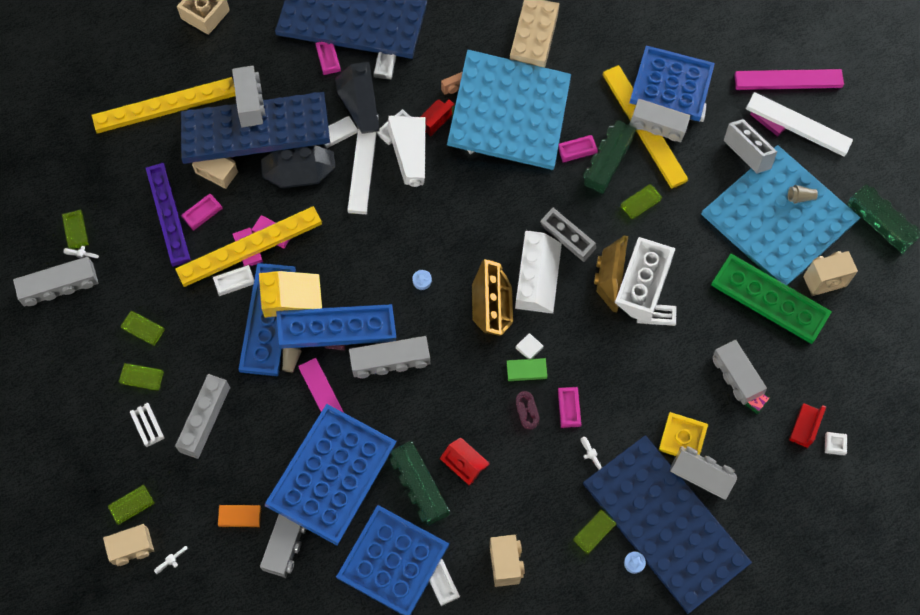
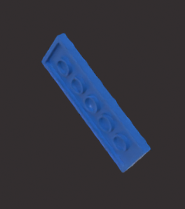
M257 263L239 364L240 373L279 375L283 349H279L277 318L276 316L264 317L261 308L259 273L275 271L295 272L294 266Z
M392 304L276 311L279 349L396 341Z

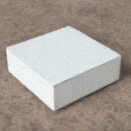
M529 333L516 346V349L527 359H532L543 349V345Z
M827 432L825 434V453L846 455L847 434Z

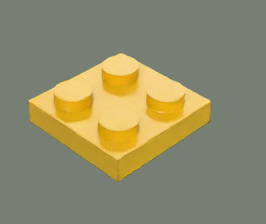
M670 412L658 451L676 456L681 446L684 448L689 446L697 450V454L700 455L708 424Z

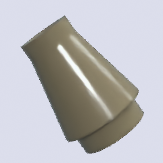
M798 185L788 189V200L794 204L816 200L818 196L816 189Z
M301 347L283 348V371L294 372V368L302 353Z

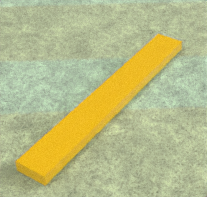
M618 65L604 71L603 76L631 121L636 106L629 103L633 87ZM636 129L670 188L672 189L686 183L688 177L663 136Z

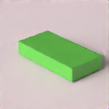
M546 358L507 361L508 381L547 379Z

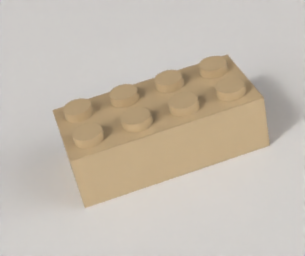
M524 0L510 53V60L545 68L558 17L559 3L545 0Z

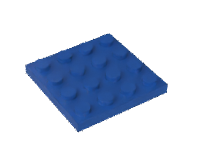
M646 45L629 103L636 105L639 98L691 115V120L700 122L715 63Z
M377 505L336 578L402 615H411L449 547V543Z

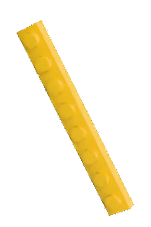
M232 77L93 114L95 130L97 133L234 97L236 96Z
M313 206L176 268V271L183 286L186 287L322 225L321 219Z

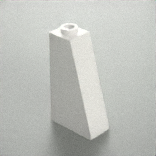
M389 116L388 130L404 183L412 187L423 185L425 179V118Z

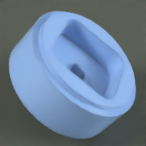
M419 270L414 273L413 285L417 289L425 290L430 287L432 278L428 271Z
M639 552L629 553L624 560L626 570L633 574L641 572L646 564L644 556Z

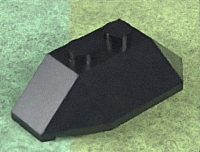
M316 145L273 151L261 160L263 178L280 188L319 184L336 169L334 151Z

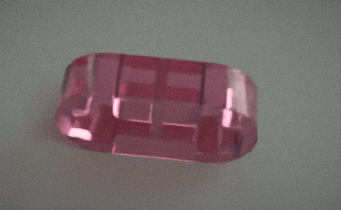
M522 391L516 397L519 417L525 428L533 429L538 425L539 414L532 394ZM522 397H525L526 400H529L527 404L528 408H525L523 402L520 403ZM527 412L530 413L531 418H535L533 423L525 421L527 419Z

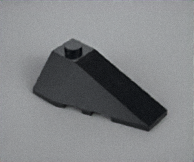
M369 62L351 64L335 78L337 94L344 102L346 109L349 110L362 134L379 132Z

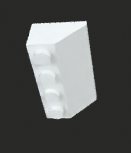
M525 231L515 309L553 313L562 243L545 233Z
M638 238L615 301L631 317L648 323L651 322L675 248L644 238Z

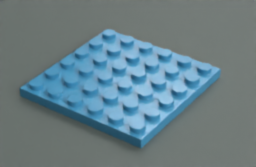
M467 50L447 145L553 170L571 74Z
M777 145L774 148L777 154L771 169L756 173L751 168L707 206L701 214L766 274L788 286L811 265L815 258L821 256L847 232L860 217ZM794 185L816 189L818 196L816 200L794 204L788 200V189Z

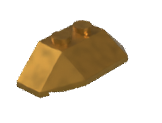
M628 236L621 237L603 249L602 256H598L596 267H599L600 270L599 273L595 274L594 284L597 285V293L613 312H617L619 307L615 301L622 284Z
M484 259L472 284L473 321L483 332L501 336L513 323L512 287L507 276L502 271L501 264Z

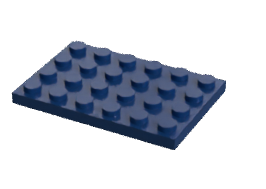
M326 404L267 499L265 506L338 546L397 441Z

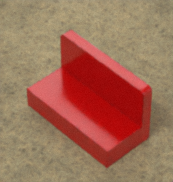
M438 99L420 116L425 118V132L428 135L432 136L452 116V107L454 106L452 101L448 100L446 103H443Z
M803 403L789 440L808 448L815 440L826 406L822 405L817 409Z
M462 438L449 444L440 457L468 485L473 483L479 473L489 465V462Z

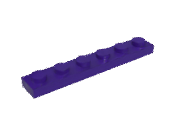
M161 163L147 167L146 172L172 266H177L190 262V255L165 165Z

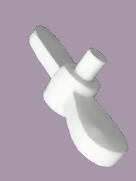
M81 246V249L78 251L64 249L65 254L76 255L78 258H84L85 256L91 258L99 257L96 254L86 253L84 251L85 246Z
M582 437L581 442L587 450L584 459H592L598 470H600L602 467L596 458V450L591 448L586 437Z
M184 546L175 555L170 554L165 558L166 561L159 565L154 572L158 574L168 565H173L176 568L178 566L175 562L176 558L188 549L187 546Z

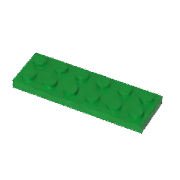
M733 254L729 255L711 286L811 344L815 341L832 312Z

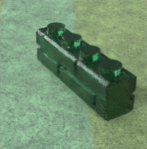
M619 120L615 122L614 126H609L606 133L608 135L607 139H602L599 145L600 152L594 154L591 160V168L587 167L583 174L586 187L602 194L605 192L635 137V127L626 125V123Z
M865 184L848 201L847 204L902 254L920 239V229L916 225L910 224L906 220L905 215L897 212L888 200L881 198L875 188Z
M409 441L401 447L399 446L392 450V458L389 461L394 470L398 468L401 474L398 478L402 486L408 487L410 491L408 497L411 503H416L420 509L417 511L422 522L426 521L429 526L447 517L450 511L413 442Z

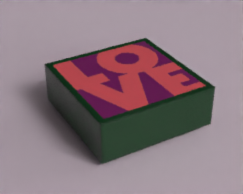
M764 394L747 402L745 405L756 414H759L770 400V397Z

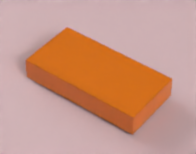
M219 505L218 526L260 527L261 506Z

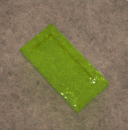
M649 184L624 201L621 207L634 219L661 201L662 196Z
M81 210L62 214L68 247L75 249L89 245Z
M133 311L129 313L121 325V328L153 346L164 332L163 327Z
M124 363L119 382L121 384L159 390L164 372L159 369Z
M142 485L110 504L108 508L119 525L154 504V501L147 488Z
M600 510L573 540L589 554L613 529L616 523Z

